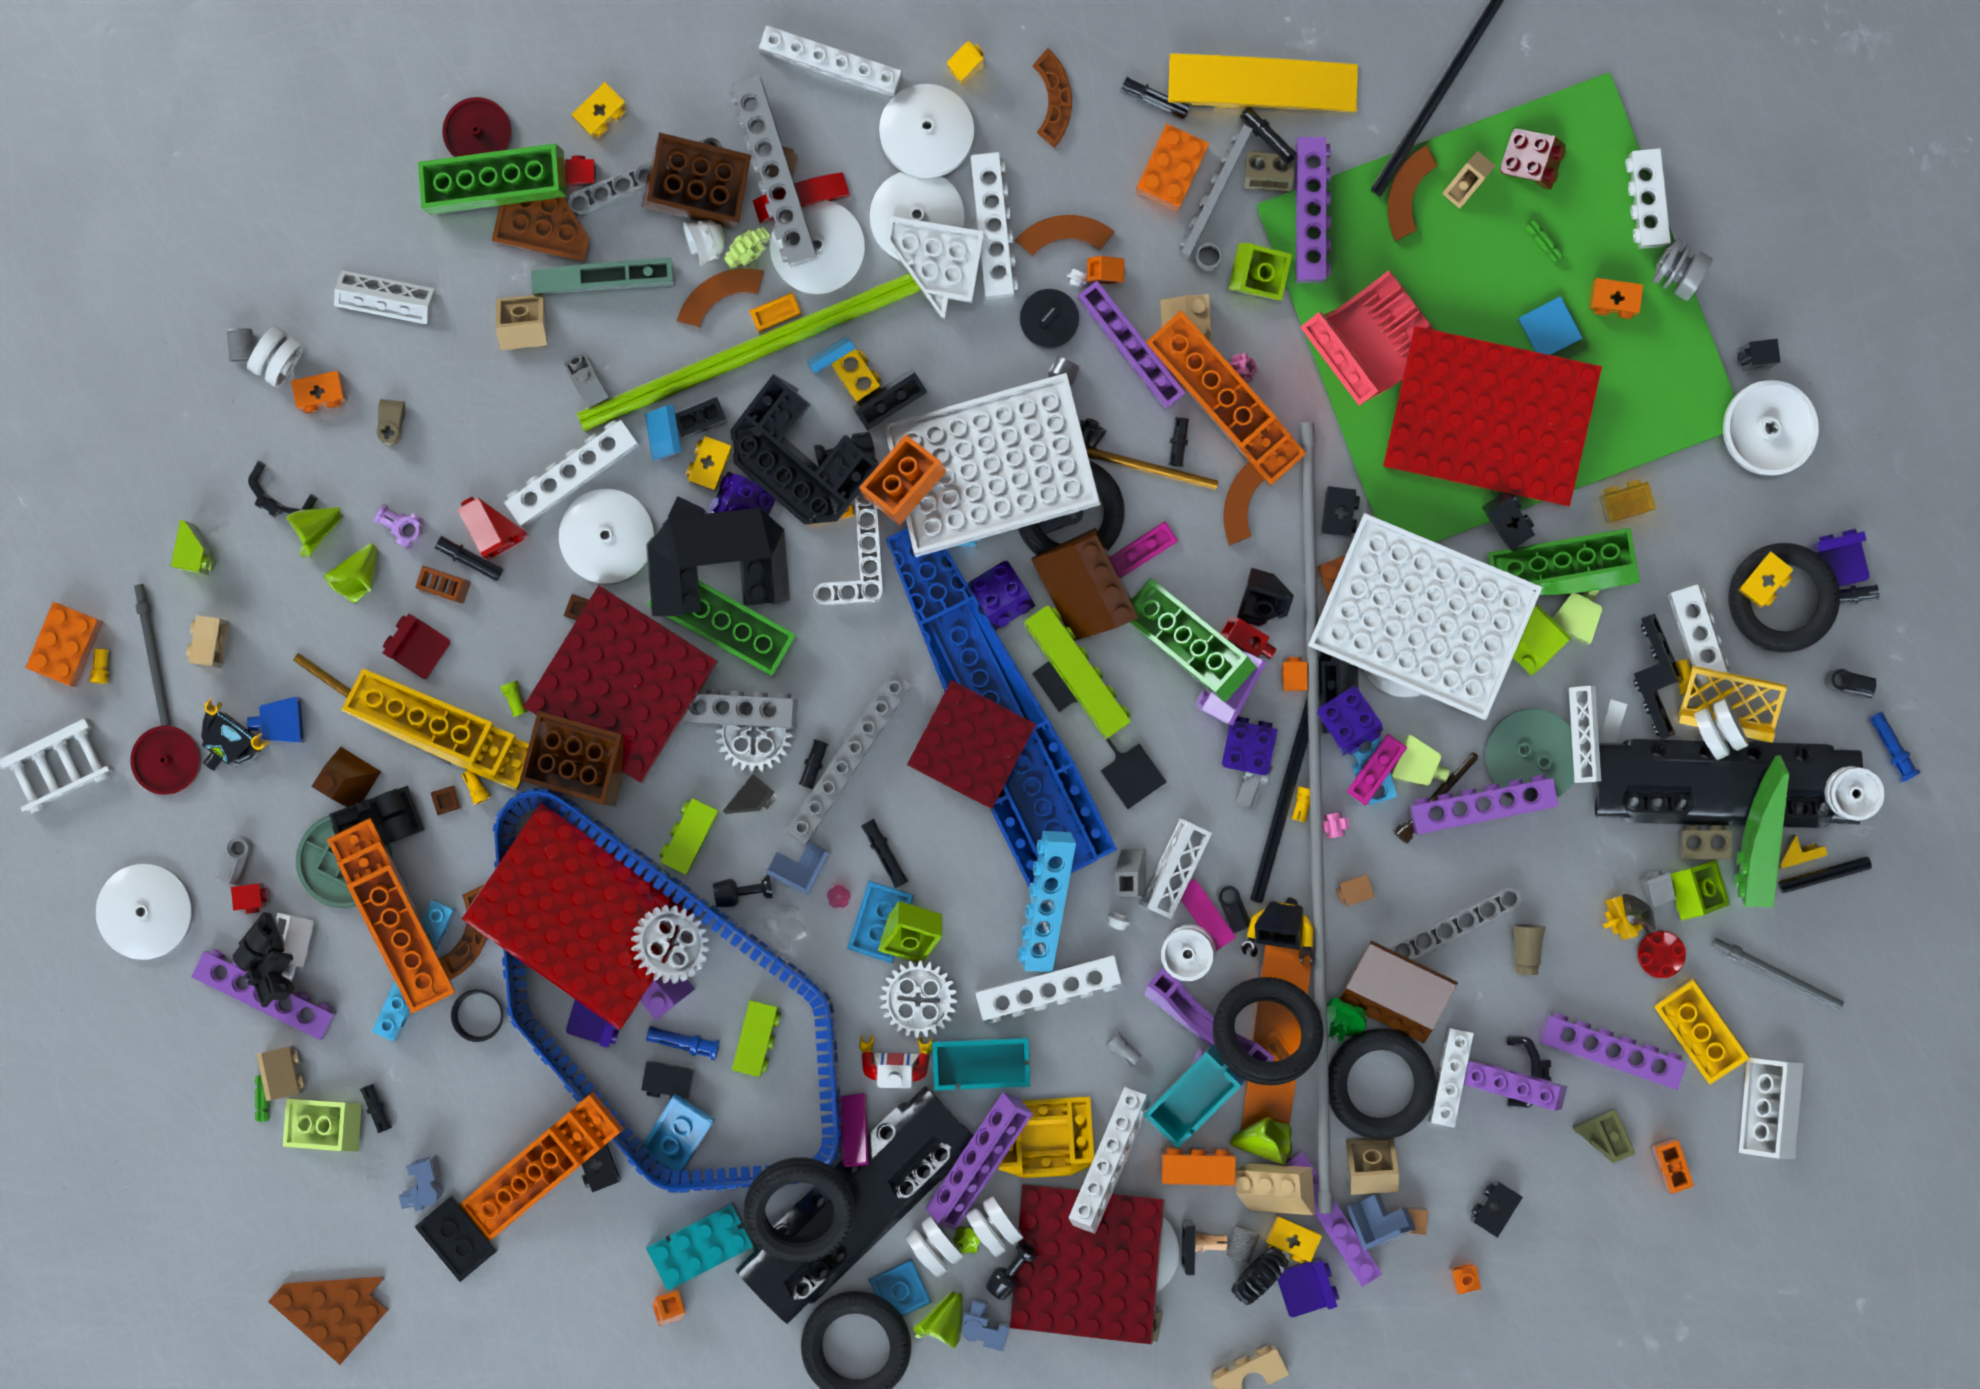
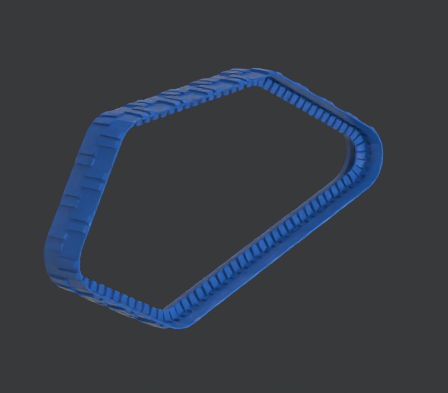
M537 788L527 789L526 792L522 791L516 794V797L510 798L505 803L506 805L499 809L496 815V823L493 826L496 851L495 868L509 849L506 848V845H511L515 840V836H505L506 833L515 834L516 827L507 825V822L517 825L520 820L519 818L526 812L537 808L539 797L540 803L554 812L559 804H561L562 806L557 812L559 816L564 818L570 811L571 814L567 821L572 825L580 818L581 820L576 828L583 832L588 826H591L586 834L591 839L598 832L600 833L595 842L599 847L603 846L607 840H610L605 848L607 853L611 854L619 847L614 857L615 859L621 861L628 854L629 856L624 865L629 869L638 861L639 863L633 872L640 876L647 868L648 871L643 879L648 883L657 875L658 878L653 884V887L657 890L665 882L668 883L663 894L669 897L676 889L677 892L672 899L676 904H679L684 897H687L682 906L683 909L685 908L688 912L696 904L697 906L692 914L694 913V917L698 918L705 911L706 914L701 922L706 926L715 918L716 920L711 927V930L715 933L723 925L726 926L720 936L727 940L734 932L735 935L730 942L734 947L742 940H745L740 951L746 954L753 946L754 950L749 957L753 961H756L761 954H764L759 965L765 969L773 961L774 963L768 972L774 976L781 968L784 969L778 978L783 983L792 975L793 978L788 985L792 990L800 982L802 983L797 993L801 996L805 994L803 998L809 1002L814 1016H826V1018L815 1019V1027H826V1030L816 1031L815 1033L816 1039H827V1042L816 1043L817 1051H828V1054L817 1055V1063H829V1066L818 1067V1075L830 1076V1078L819 1079V1087H830V1090L820 1091L819 1095L820 1099H831V1102L821 1103L820 1110L832 1111V1114L821 1116V1123H833V1126L822 1128V1135H832L833 1137H822V1145L814 1158L833 1167L834 1160L838 1159L841 1152L839 1148L842 1147L843 1131L842 1126H840L842 1116L839 1114L841 1100H838L841 1096L840 1088H838L840 1086L839 1078H837L839 1070L838 1066H836V1062H838V1053L835 1052L837 1050V1040H834L836 1039V1030H834L836 1024L835 1018H833L835 1011L833 1003L830 1004L829 1000L831 998L827 991L824 992L822 986L817 982L814 983L815 980L810 976L806 977L804 971L801 969L797 970V966L793 963H787V959L783 956L776 955L777 952L772 948L768 949V945L762 940L759 942V938L751 933L749 935L745 928L739 927L738 923L733 919L729 920L730 917L724 912L720 913V909L716 906H710V902L706 899L699 898V894L691 891V888L685 883L682 885V881L674 876L672 878L668 871L662 870L661 866L653 862L647 855L643 856L644 853L639 849H633V845L629 842L622 841V837L608 826L605 827V824L600 820L596 819L595 821L591 814L584 812V809L570 798L566 799V796L560 792H551V789L540 788L539 790ZM503 949L502 965L505 966L503 977L506 978L508 1002L506 1009L508 1016H511L512 1019L510 1022L534 1047L533 1051L538 1056L541 1055V1060L544 1064L549 1065L558 1075L568 1092L573 1093V1098L577 1102H581L594 1088L593 1084L589 1082L581 1087V1083L587 1077L583 1073L575 1078L573 1077L579 1069L575 1063L569 1068H565L571 1060L567 1054L559 1060L557 1059L563 1052V1049L559 1045L552 1050L549 1049L556 1042L552 1036L544 1041L541 1040L548 1033L544 1027L534 1032V1029L540 1024L536 1018L527 1023L534 1015L530 1010L529 1003L519 1004V1001L527 1000L528 992H518V989L527 987V980H517V977L526 975V968H516V965L524 963ZM598 1091L595 1092V1094L600 1099L602 1095ZM606 1100L603 1101V1104L608 1108L610 1104ZM614 1109L610 1111L614 1117L618 1115ZM622 1118L618 1120L622 1126L626 1124ZM627 1128L622 1133L620 1132L612 1139L628 1157L627 1161L632 1167H636L635 1170L640 1176L643 1175L653 1185L672 1193H677L678 1191L680 1193H687L690 1190L701 1191L703 1189L714 1190L715 1188L716 1190H725L726 1187H728V1190L738 1189L741 1186L746 1188L750 1187L753 1180L761 1173V1166H753V1177H750L749 1167H741V1178H738L737 1168L732 1167L729 1168V1178H726L725 1169L718 1168L717 1179H714L713 1169H705V1180H702L701 1170H693V1181H690L689 1171H681L680 1181V1171L665 1168L661 1163H658L651 1169V1166L657 1159L653 1155L646 1160L643 1159L649 1152L645 1146L638 1151L635 1150L641 1143L638 1137H635L630 1142L627 1141L633 1134L630 1128Z

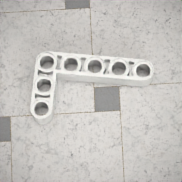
M859 495L855 499L860 580L819 584L814 589V598L820 605L873 603L879 601L883 596L878 508L870 502L860 501ZM864 514H871L874 517V522L870 526H864L861 523V517ZM871 537L876 541L873 549L866 550L863 548L862 542L865 538ZM874 561L877 564L876 572L872 574L866 573L864 571L865 563ZM869 585H876L879 588V593L876 597L871 598L866 595V588ZM847 586L855 589V595L851 599H845L842 596V590ZM822 588H828L831 591V597L826 601H822L818 597V592Z

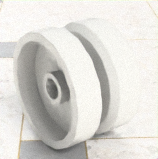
M273 326L264 334L254 348L248 360L247 369L257 376L265 373V381L277 388L286 381L297 366L305 345L294 337L287 340V333L277 326Z
M1726 699L1714 704L1713 709L1717 719L1707 708L1694 713L1700 733L1717 760L1728 756L1730 753L1726 740L1736 751L1749 746L1743 728Z
M1854 766L1842 767L1832 773L1826 782L1824 790L1826 803L1834 813L1840 817L1856 821L1865 820L1875 815L1882 806L1885 795L1883 784L1876 774L1870 770ZM1857 790V795L1852 796V792Z
M1184 924L1175 928L1168 935L1161 949V961L1165 970L1172 977L1181 981H1194L1202 978L1210 970L1216 956V944L1212 935L1205 928L1195 924ZM1185 950H1190L1192 955L1187 956Z
M992 1195L983 1202V1207L989 1217H986L977 1208L967 1213L966 1217L979 1240L997 1258L1006 1251V1245L1000 1237L1001 1235L1013 1245L1024 1237L1003 1206Z
M930 1216L922 1223V1229L928 1238L919 1230L914 1229L905 1239L921 1263L939 1278L947 1271V1264L941 1257L942 1255L952 1264H956L964 1255L946 1230Z

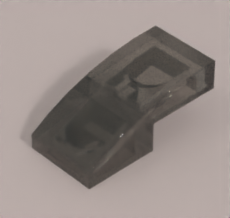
M1623 894L1625 916L1631 926L1641 924L1647 934L1657 932L1652 908L1635 896Z

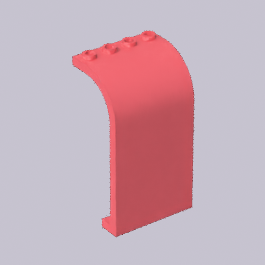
M1390 270L1337 309L1324 315L1320 311L1300 326L1359 406L1384 393L1402 380L1414 326L1435 330Z

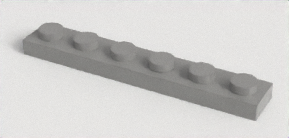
M1244 125L1242 130H1236L1231 140L1234 146L1231 152L1226 150L1221 160L1224 166L1220 173L1215 172L1210 184L1214 187L1210 194L1205 193L1200 203L1203 209L1200 215H1194L1189 225L1193 229L1189 236L1184 235L1179 245V248L1182 249V257L1190 259L1252 133V128Z

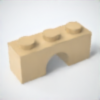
M1266 1345L1256 1351L1257 1355L1251 1358L1244 1356L1235 1361V1366L1229 1369L1225 1366L1213 1372L1215 1376L1211 1377V1380L1216 1389H1243L1242 1380L1249 1373L1256 1372L1261 1374L1267 1385L1288 1376L1289 1373L1276 1347L1270 1348L1269 1345Z

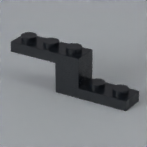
M1652 614L1641 619L1643 623L1641 624V629L1645 637H1649L1652 644L1650 646L1651 653L1655 659H1658L1659 663L1634 673L1635 679L1633 681L1637 691L1643 695L1645 711L1652 716L1654 721L1652 727L1655 734L1663 740L1675 735V732L1657 690L1681 681L1683 678L1656 614Z

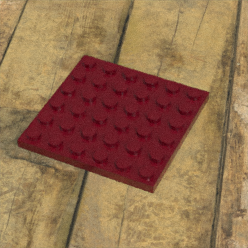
M598 585L523 707L535 715L540 711L624 735L622 771L639 783H643L718 661L604 587Z
M1022 1184L1018 1229L1024 1238L1020 1241L1030 1244L1037 1251L1038 1257L1032 1262L1025 1261L1015 1274L1018 1279V1287L1013 1291L1010 1328L1153 1344L1165 1199L1112 1193L1097 1231L1094 1234L1073 1226L1069 1220V1215L1080 1190Z

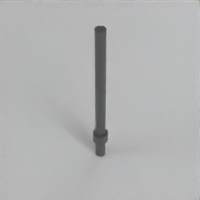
M144 584L134 586L137 599L135 607L137 614L140 615L161 726L170 725L149 612H151L150 602L146 600Z
M1716 937L1714 938L1711 946L1727 953V957L1735 961L1739 959L1839 1010L1843 1007L1844 1001L1742 951L1743 948L1735 944L1730 945Z

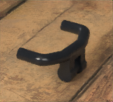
M259 460L257 461L248 478L249 487L257 497L254 503L255 506L260 509L264 508L274 518L280 514L288 516L296 511L313 508L318 499L313 494H309L301 509L286 507L267 495L258 483V479L266 464Z
M1508 1036L1507 1044L1509 1046L1526 1047L1531 1059V1076L1551 1081L1549 1076L1551 1060H1540L1534 1042L1529 1037ZM1512 1098L1508 1099L1509 1108L1525 1109L1533 1105Z

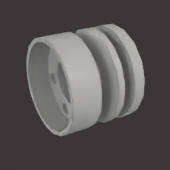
M1677 238L1659 259L1651 282L1657 285L1663 276L1666 277L1662 288L1666 289L1672 282H1675L1676 286L1673 294L1687 302L1704 278L1713 258L1701 251H1698L1692 258L1688 257L1691 245L1687 244L1682 252H1679L1683 241Z

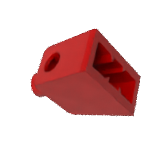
M1229 617L1220 633L1234 646L1257 658L1261 655L1270 660L1277 649L1267 643L1269 640L1268 635L1240 618ZM1253 638L1254 642L1250 645V640Z

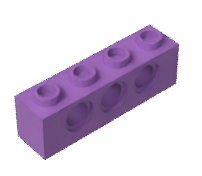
M1479 1060L1469 1061L1464 1085L1554 1111L1562 1109L1568 1087Z

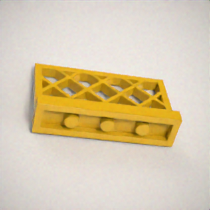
M1692 665L1682 704L1678 709V721L1681 724L1699 727L1694 713L1706 707L1717 719L1710 705L1720 699H1726L1727 695L1737 691L1742 700L1731 706L1732 709L1735 710L1746 704L1751 712L1744 717L1737 716L1746 737L1773 743L1774 731L1787 686ZM1696 673L1706 675L1710 682L1698 688L1694 682ZM1723 679L1730 680L1733 687L1721 692L1716 683ZM1747 684L1754 685L1757 691L1745 698L1740 688ZM1714 686L1719 695L1707 701L1701 692ZM1770 689L1778 690V698L1771 702H1768L1763 693ZM1699 694L1704 702L1698 707L1687 706L1689 699ZM1761 696L1765 705L1754 711L1748 702ZM1769 709L1772 713L1771 722L1760 721L1757 715Z

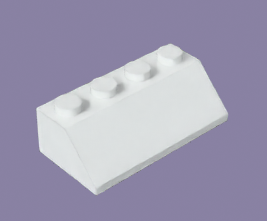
M1750 1058L1747 1060L1739 1153L1778 1159H1795L1804 1063Z

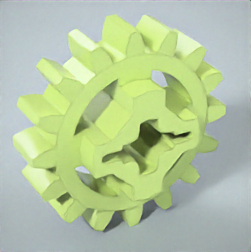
M760 227L756 231L749 229L746 233L739 235L733 244L729 246L731 250L725 254L724 260L730 268H736L739 264L746 266L761 256V253L766 249L764 245L769 242L771 235L764 227Z

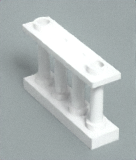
M84 718L0 759L2 769L10 768L11 771H14L29 804L21 807L22 812L30 811L31 814L37 813L44 809V804L94 780L98 783L109 778L108 773L114 771L113 767L105 766L102 768L87 736L89 735L88 730L94 728L90 719ZM74 737L75 740H79L93 770V773L83 778L80 777L66 748V741ZM51 748L57 750L72 783L60 789L44 757L46 755L45 751ZM30 758L32 761H36L50 791V794L37 799L23 769V762Z

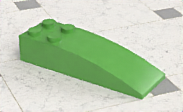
M1631 528L1517 547L1512 551L1506 549L1488 553L1490 566L1541 586L1542 589L1539 595L1588 592L1640 583Z
M1152 578L1132 598L1137 608L1138 618L1129 623L1224 703L1257 668L1247 655Z
M1781 755L1775 756L1763 777L1746 821L1741 852L1738 851L1736 856L1739 872L1734 875V887L1738 889V897L1742 898L1744 906L1774 907L1789 772Z

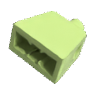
M1600 590L1582 592L1581 595L1570 593L1551 617L1568 635L1586 645L1592 642L1603 609L1602 606L1594 602Z
M1407 735L1403 743L1407 746V749L1393 767L1391 777L1423 786H1429L1432 778L1445 783L1450 770L1438 765L1442 755L1415 737Z

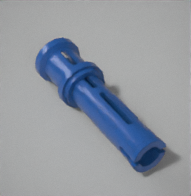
M1883 711L1869 718L1891 756V765H1895L1901 776V783L1921 773L1912 763L1909 757L1911 755L1910 752L1904 750Z
M652 1026L649 1027L646 1037L648 1042H655L689 1051L692 1056L701 1055L711 1058L712 1061L716 1060L720 1046V1040L714 1042L702 1039L700 1035H694V1037L685 1036Z

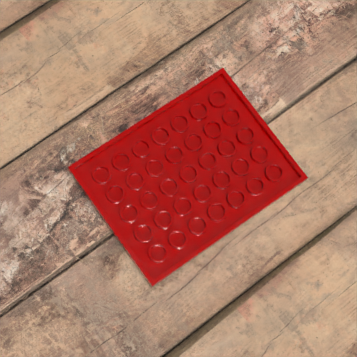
M1414 326L1383 466L1570 507L1602 366Z
M540 803L461 919L620 1030L649 988L655 974L652 972L649 975H645L648 968L646 966L639 968V965L642 963L641 959L634 960V957L639 953L638 951L631 950L633 946L637 945L631 938L638 935L633 929L640 926L638 921L641 918L646 919L645 914L647 912L653 914V909L656 907L661 911L662 907L667 905L670 911L676 905L679 913L683 910V903L680 901L679 904H676L672 901L674 896H665L663 894L664 889L660 888L657 890L653 887L654 882L650 881L648 883L645 881L643 874L638 876L633 872L635 870L633 867L630 869L626 867L623 860L618 861L615 859L613 853H607L603 846L599 847L595 844V840ZM689 909L688 912L686 911V916H690L693 910ZM660 924L661 932L667 934V927L664 924ZM675 925L674 935H675V934L677 933V931H678V926H677V925ZM672 937L670 940L667 941V942L670 943L669 948L667 949V952H668L671 948H673V947L671 946V941H672L673 937ZM651 945L652 953L659 955V949ZM667 952L662 958V963H665V957Z

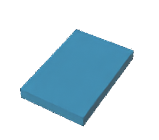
M869 881L847 949L893 963L895 956L878 951L888 916L898 901L912 904L914 895Z
M674 1094L642 1147L645 1146L649 1150L645 1156L649 1158L653 1155L657 1159V1164L661 1163L665 1168L680 1171L681 1175V1171L685 1169L715 1119L677 1094Z

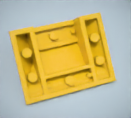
M1090 1097L1022 1100L1033 1115L999 1164L998 1170L1021 1178L1071 1176L1091 1166L1094 1159Z

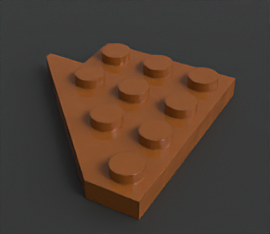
M564 197L500 205L491 240L494 243L583 263L586 261L590 243L588 235Z
M382 1276L287 1282L268 1301L339 1365L344 1362L389 1310L371 1294L383 1281L384 1277Z

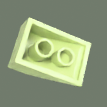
M286 1099L283 1147L359 1151L362 1103Z

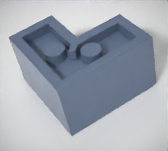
M809 841L799 862L777 852L765 873L809 895L831 852Z
M1379 1193L1346 1206L1364 1251L1380 1247L1416 1230L1407 1207L1388 1214Z

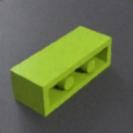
M692 798L690 802L686 800L680 812L684 816L680 823L675 822L670 832L673 838L669 845L665 843L659 855L662 857L660 863L685 875L689 874L719 813V810L695 798Z
M752 999L749 1000L732 1067L733 1071L760 1077L762 1072H767L770 1059L766 1058L768 1049H773L776 1037L772 1035L773 1027L779 1025L781 1012H777L779 1006Z

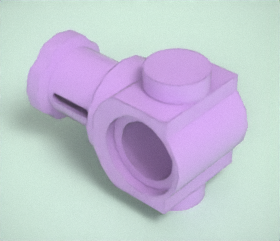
M383 504L375 516L374 523H381L391 529L390 533L397 537L395 542L407 549L422 536L424 519L413 513L410 517L404 513L398 515L388 509V505ZM387 516V517L393 519V522L390 521V520H388V519H386L385 517ZM408 525H414L416 528V532L412 537L405 536L404 530Z

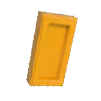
M793 292L749 310L758 333L802 315Z

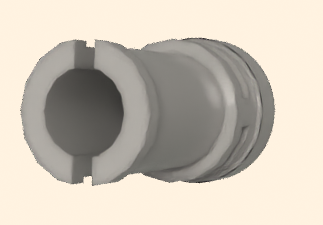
M1118 1031L1110 1038L1106 1046L1122 1056L1130 1066H1133L1142 1055L1126 1042L1127 1039Z

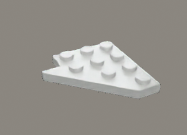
M890 216L886 241L940 317L945 319L949 299L972 303L984 231Z

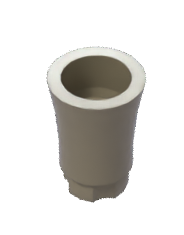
M1514 924L1512 928L1516 974L1538 975L1546 926Z

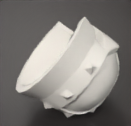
M711 219L683 223L691 255L698 253L700 266L710 260L721 258L720 254L725 248L726 241L720 224Z

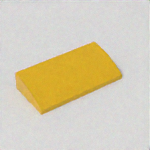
M1694 977L1654 1005L1656 1011L1709 1085L1750 1059L1749 1053Z

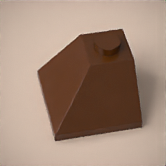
M340 747L323 767L311 787L345 807H349L359 802L362 804L382 771L345 748Z

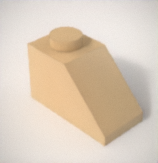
M1477 151L1443 191L1442 195L1460 209L1496 166Z

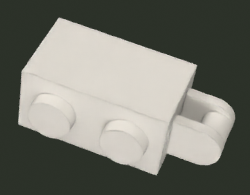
M277 912L275 925L285 949L282 953L292 954L294 958L281 975L292 980L295 967H304L305 959L308 955L307 949L310 936L313 933L314 920Z

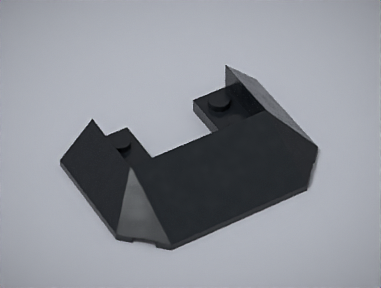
M773 374L730 430L734 447L733 462L804 525L837 522L860 494L859 487L876 469L879 462L871 450H863L851 438L844 435L821 466L818 467L786 439L787 435L811 404L797 393L799 390L797 387Z
M761 508L669 517L662 523V527L655 536L651 537L646 544L652 616H684L683 613L701 611L697 566L740 561L743 605L749 606L765 603L776 605L790 600L785 531L783 527Z

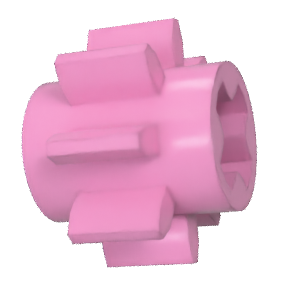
M1247 353L1231 356L1232 362H1229L1232 368L1245 382L1252 381L1251 375H1254L1257 370L1254 359L1248 358Z
M1341 812L1323 815V833H1327L1328 839L1345 836L1344 829L1350 828L1348 817L1342 818Z

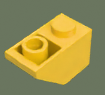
M968 40L947 61V68L960 85H963L984 68V52L978 44L972 45Z

